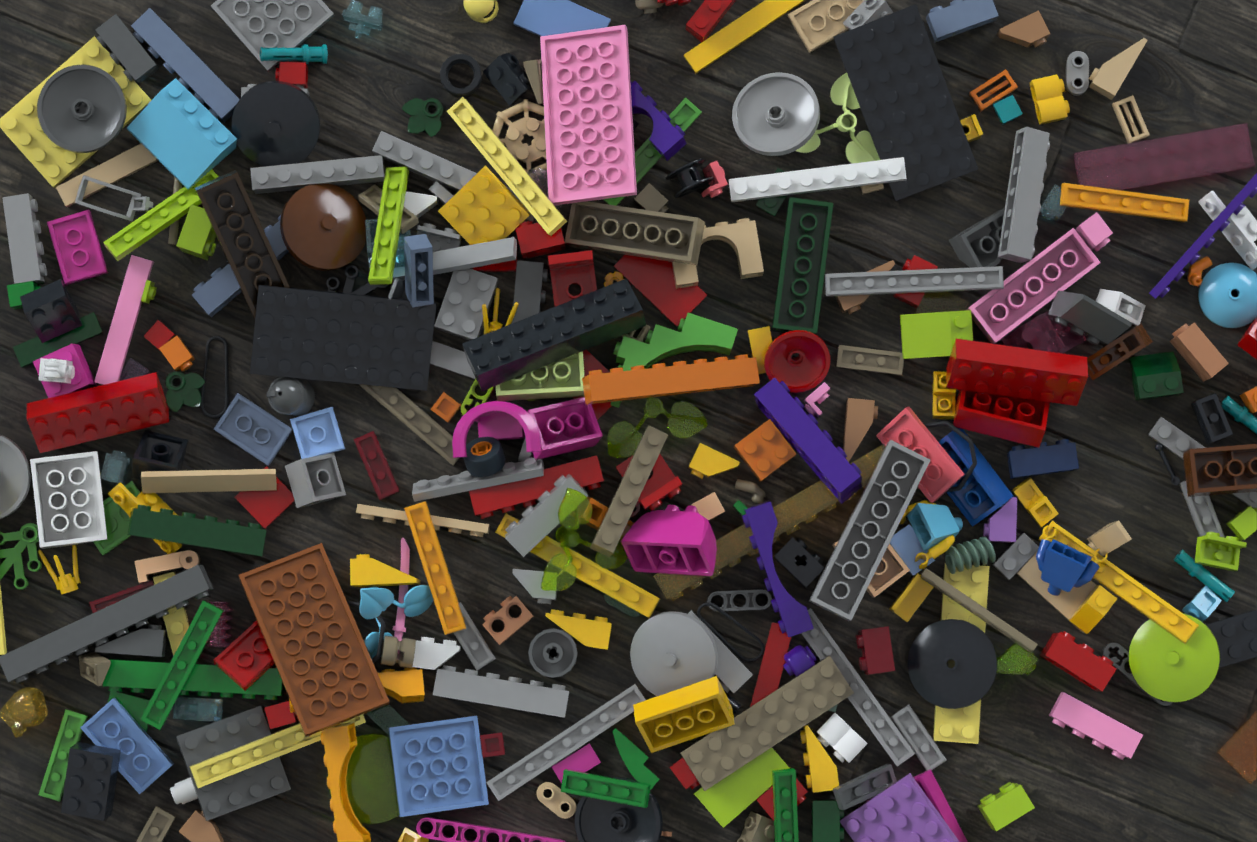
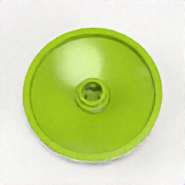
M1185 613L1183 614L1199 625L1186 644L1151 619L1146 621L1137 630L1130 644L1129 664L1136 682L1151 696L1167 702H1182L1197 697L1212 684L1219 669L1220 651L1214 634L1202 621Z

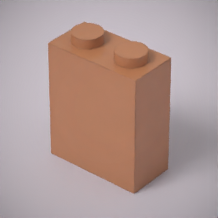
M1185 323L1172 333L1174 338L1170 340V343L1203 382L1212 378L1229 364L1195 323L1189 326Z

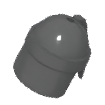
M279 377L270 385L266 397L270 406L278 413L302 416L307 414L312 408L315 393L312 385L305 379Z

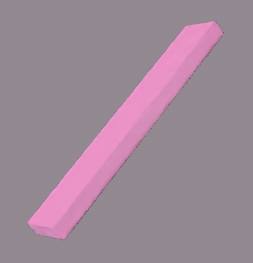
M131 255L94 382L105 385L118 382L141 308L146 280H149L154 261Z

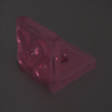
M1049 311L1001 340L1006 346L1027 348V342H1029L1034 350L1063 354L1085 342L1087 337L1070 332L1071 328L1068 326L1063 327L1054 322L1055 318L1048 315Z

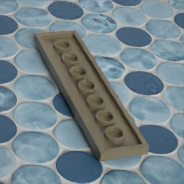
M828 656L734 717L735 725L708 734L680 754L703 790L706 791L854 694L832 658Z

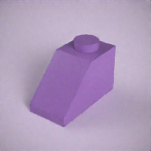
M1017 497L1009 499L987 520V523H984L983 536L987 537L990 542H1016Z

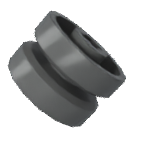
M553 628L543 630L534 637L530 643L528 654L531 665L538 673L555 678L563 676L572 670L577 661L578 651L575 641L569 634L563 630ZM551 649L557 650L558 655L554 658L549 654Z

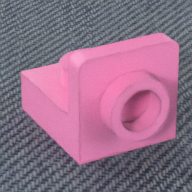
M825 382L804 400L806 404L804 408L813 416L819 417L822 415V411L814 403L818 402L821 404L829 397L827 392L830 390V387Z

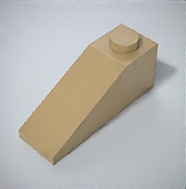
M1141 39L1108 60L1100 69L1095 68L1089 77L1092 81L1089 87L1112 100L1145 46L1147 39Z
M1115 521L1107 524L1087 538L1089 541L1087 546L1094 551L1100 548L1097 553L1104 556L1106 553L1108 554L1127 543L1132 538L1120 521Z

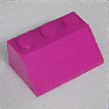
M585 397L527 411L537 423L541 437V451L532 452L535 460L593 447L603 437L592 405L585 403Z

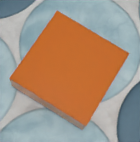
M443 392L431 410L449 423L460 409L461 404Z

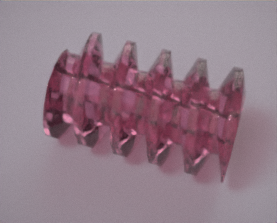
M208 601L224 611L207 642L209 643L207 646L228 647L230 643L226 642L225 639L231 638L232 635L226 633V630L232 629V626L226 624V622L232 620L233 617L226 613L233 611V608L227 606L231 602Z

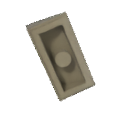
M95 652L79 655L81 676L97 686H102L111 661Z

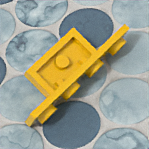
M118 483L108 493L113 501L129 517H131L132 508L137 509L138 505L150 506L151 511L160 512V508L172 510L156 493H142L141 491L135 497L122 483ZM153 539L167 554L175 553L182 547L180 543Z

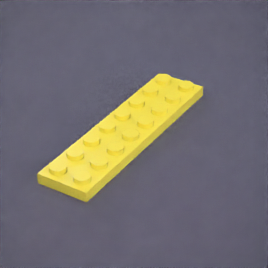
M944 563L943 580L987 609L989 566L979 565V567H974L972 565V568L969 570L964 566L962 572H959L955 567V574H951L946 563ZM942 593L941 621L948 619L966 621L977 626L985 633L986 622ZM949 660L947 662L949 664V668H953L955 666L954 660ZM981 700L968 707L958 709L942 708L935 705L933 740L978 744Z

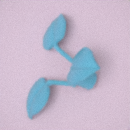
M419 585L406 593L404 603H399L394 600V595L390 590L372 586L360 589L359 611L363 618L373 619L378 617L382 611H385L393 603L400 608H404L406 616L414 617L422 614L430 607L433 597L428 585ZM377 618L379 632H371L364 640L371 659L377 655L381 624ZM385 632L384 636H392V634Z

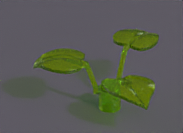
M647 398L648 400L644 406L645 415L635 428L626 421L618 422L611 427L608 433V454L615 458L633 456L642 437V434L637 431L648 417L656 418L661 413L669 417L668 429L678 438L692 437L707 427V421L702 412L691 403L685 401L674 403L670 414L663 408L660 399Z
M572 488L566 489L565 496L560 504L558 520L563 526L556 532V540L561 543L560 547L564 549L566 555L561 553L555 555L546 566L541 582V589L545 591L566 590L574 583L577 570L573 564H570L573 558L567 547H575L579 543L590 547L592 544L580 539L579 533L575 531L579 529V524L589 522L592 516V505L584 494ZM622 535L610 558L599 552L597 553L595 560L599 566L605 569H615L627 560L628 556L621 543Z

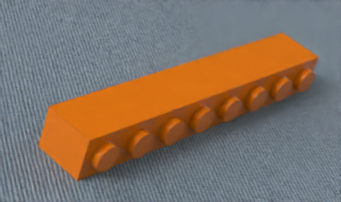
M748 354L735 356L734 360H728L727 357L714 358L715 362H707V359L694 360V364L687 365L686 361L674 362L673 366L668 367L665 366V363L654 364L649 369H645L644 365L633 366L630 371H623V368L610 369V373H602V370L589 371V375L582 378L585 403L596 404L752 387L760 383L756 357L748 358Z

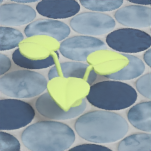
M845 73L834 82L830 92L832 102L835 105H843L844 114L837 118L836 123L816 130L811 139L801 148L797 149L796 152L809 153L816 150L820 146V138L817 134L838 128L841 132L850 131V137L853 141L846 145L845 153L851 164L880 160L870 132L864 130L859 132L856 137L854 136L857 118L850 110H847V107L854 110L860 108L848 74Z

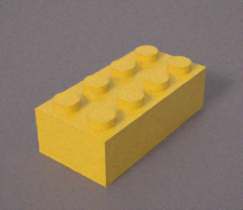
M717 676L633 705L635 723L651 753L735 725L732 706Z

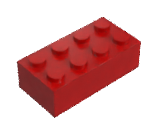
M960 390L953 425L957 428L1039 448L1046 431L1050 402Z

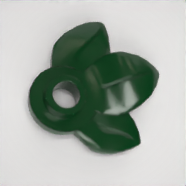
M415 98L404 104L402 107L403 111L411 115L407 129L409 133L418 134L426 130L427 134L433 137L439 132L441 128L440 117L443 114V106L439 100L430 98L424 101ZM434 106L436 107V112L429 113L428 109Z
M179 371L170 373L166 378V387L168 388L166 402L170 409L176 413L183 404L190 407H200L201 394L198 389L205 384L204 379L196 373L183 374ZM180 379L181 384L177 387L174 386V380Z

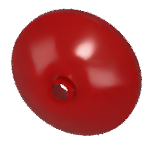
M804 330L789 331L778 336L769 345L764 357V367L770 381L776 378L779 383L783 381L790 389V392H804L816 387L826 377L830 368V353L825 342L816 334ZM794 353L799 354L797 357H792Z

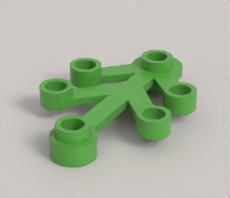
M34 523L23 525L20 531L0 532L3 536V541L0 542V545H4L7 541L20 540L14 548L0 550V559L6 558L0 565V581L14 564V586L20 590L28 586V579L24 576L22 552L26 547L29 554L28 569L32 572H38L42 568L36 543L39 542L38 525ZM28 531H34L33 538H28ZM33 561H37L38 567L36 569H32L31 563ZM19 579L24 580L25 584L23 587L18 586Z

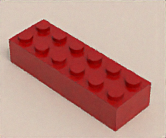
M963 339L955 340L946 367V388L1073 406L1078 405L1088 379L1087 357Z
M157 372L27 403V421L40 453L168 423L169 408Z

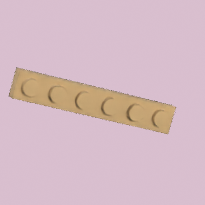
M357 504L356 513L361 514L362 519L374 520V516L382 517V522L396 524V520L405 521L404 525L410 526L405 511ZM431 515L435 530H439L440 527L449 528L448 532L461 534L462 530L470 531V535L476 537H483L484 533L489 534V524Z

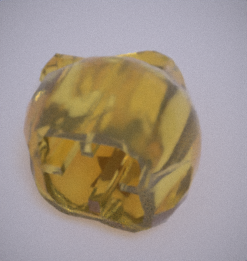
M34 687L22 688L15 692L2 707L0 716L12 729L15 738L21 737L23 732H26L27 727L31 728L39 725L47 717L48 709L44 694L41 690Z

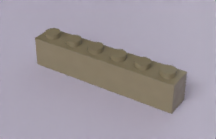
M649 425L647 426L590 546L591 549L609 558L614 553L668 434Z

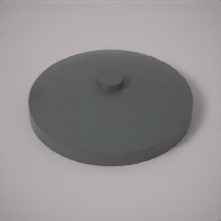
M73 65L56 72L44 84L37 103L38 119L44 133L57 146L74 153L94 152L110 144L122 130L127 113L126 99L120 85L106 71L91 65Z

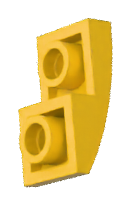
M934 371L933 419H954L956 389L946 388V372Z

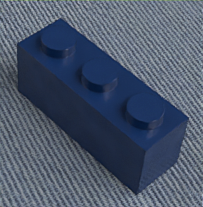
M1069 439L1055 441L1056 445L1047 446V442H1042L1039 448L1025 449V445L1012 447V451L1007 452L1010 479L1079 469L1075 442L1069 443Z

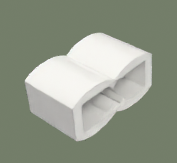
M836 713L816 731L819 734L817 739L825 747L830 745L835 750L833 755L842 763L845 760L850 763L868 744Z

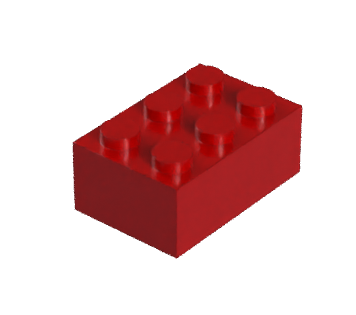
M1065 631L1053 633L1039 656L1094 691L1103 692L1116 671V668L1112 666L1114 662L1103 655L1097 657L1093 654L1094 649L1084 643H1075L1074 640L1076 638Z

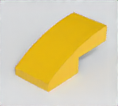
M770 326L747 331L752 358L756 357L758 374L766 373L764 357L769 345L772 343Z
M1030 477L1011 490L1040 527H1043L1059 514Z

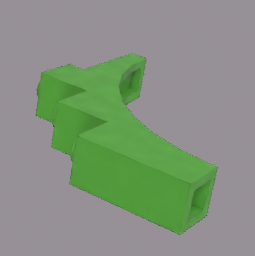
M687 313L686 319L681 318L677 331L656 324L654 331L649 330L646 343L624 336L622 343L617 342L614 354L617 355L616 363H619L618 368H623V371H630L631 367L644 365V368L648 369L662 359L679 353L710 351L730 355L738 329ZM622 401L611 402V406L619 408Z

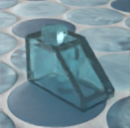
M178 697L174 704L173 719L220 721L223 713V699Z

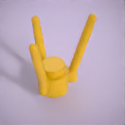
M499 288L495 290L493 321L488 324L486 304L482 305L483 335L503 327V324L497 322L500 298ZM518 302L514 303L505 326L512 323L519 305Z
M72 545L74 577H72L71 573L64 574L58 556L54 555L60 575L57 578L42 550H38L42 562L55 582L57 590H60L61 595L78 590L77 584L81 583L78 574L76 545Z

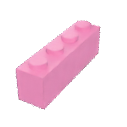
M1064 692L1060 693L1049 714L1050 717L1054 718L1052 723L1062 728L1067 725L1073 729L1072 733L1082 739L1085 736L1093 739V745L1104 749L1105 746L1113 750L1111 754L1121 760L1125 757L1132 758L1143 736L1141 733Z

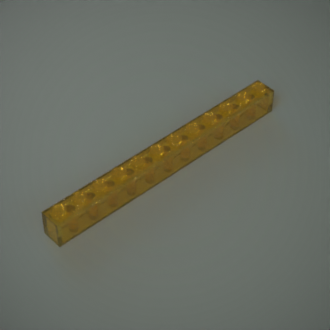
M885 444L852 462L862 472L860 475L862 477L863 490L882 455ZM821 480L773 507L778 524L774 532L772 544L780 540L778 537L780 534L786 532L789 535L798 530V524L805 521L808 524L817 519V513L825 510L827 513L838 507L836 502L839 500ZM856 493L853 494V495H852L849 499H847L845 502H847L848 500H850V499L854 498L855 496H857ZM744 524L716 540V560L713 575L709 576L711 579L723 573L721 568L726 565L732 568L742 562L740 557L746 554L751 557L758 553L757 548H752L749 539L750 536H753L750 527L746 528ZM658 573L653 577L666 600L671 598L674 601L684 595L682 591L690 587L693 590L702 585V579L707 576Z

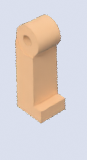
M186 550L135 561L138 582H149V575L181 568L188 570L200 564V557L196 552Z

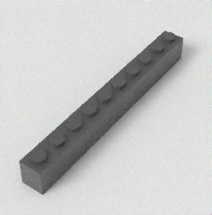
M196 565L0 656L1 667L8 682L16 681L19 684L28 680V675L36 672L37 675L49 670L48 666L55 662L56 665H60L69 661L68 656L74 653L77 656L88 652V647L94 644L98 647L108 643V638L116 635L118 638L129 633L128 628L135 625L137 628L147 625L149 623L148 619L154 616L157 619L169 614V609L174 607L177 610L189 605L188 601L195 597L197 600L209 596L208 591L214 588L204 566Z

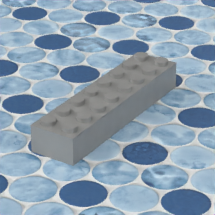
M892 440L887 442L809 602L847 621L852 620L930 459Z

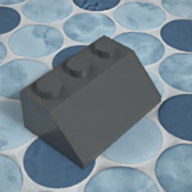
M1059 290L1048 312V315L1055 318L1054 322L1056 324L1070 327V332L1079 336H1086V341L1094 345L1099 343L1109 344L1130 328L1132 322L1086 295Z

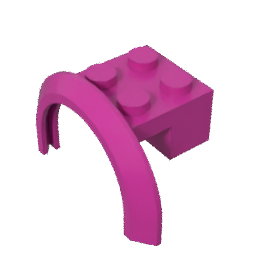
M492 401L475 406L463 415L453 433V458L467 457L466 438L469 428L474 421L478 422L479 438L494 437L497 440H510L526 437L527 452L541 451L540 431L534 418L523 408L509 402Z

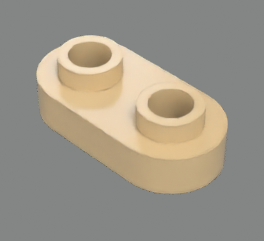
M544 782L538 787V800L557 816L566 819L574 815L576 811L574 799L568 794L561 792L557 785L552 782ZM546 789L552 791V796L549 798L543 794ZM563 803L569 805V810L566 812L561 810Z

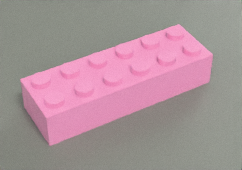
M1072 228L1005 279L1004 289L991 290L967 310H971L972 320L989 342L995 344L1056 297L1058 290L1065 291L1101 262L1076 230Z

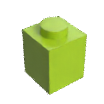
M1246 507L1226 523L1240 541L1245 540L1257 530L1256 507Z

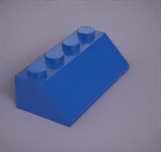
M958 428V429H959L960 431H962L965 435H967L963 429ZM952 431L938 442L963 473L966 474L973 463L969 443ZM975 444L974 449L977 459L975 469L961 490L947 492L972 527L1013 497V494ZM964 476L959 481H957L952 487L959 486Z

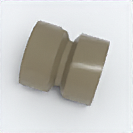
M384 636L381 664L393 666L395 663H398L400 667L412 668L416 639L403 638L401 641H398L397 637Z

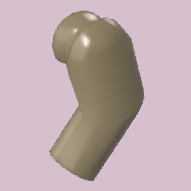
M737 479L735 484L736 490L753 494L752 502L763 503V499L766 497L764 490L754 482Z

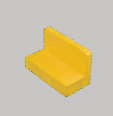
M916 573L889 609L905 622H908L934 587L921 579V575Z

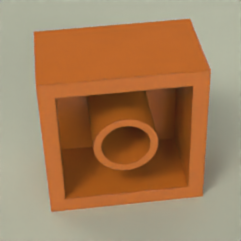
M771 419L734 445L735 450L760 482L796 456V452Z

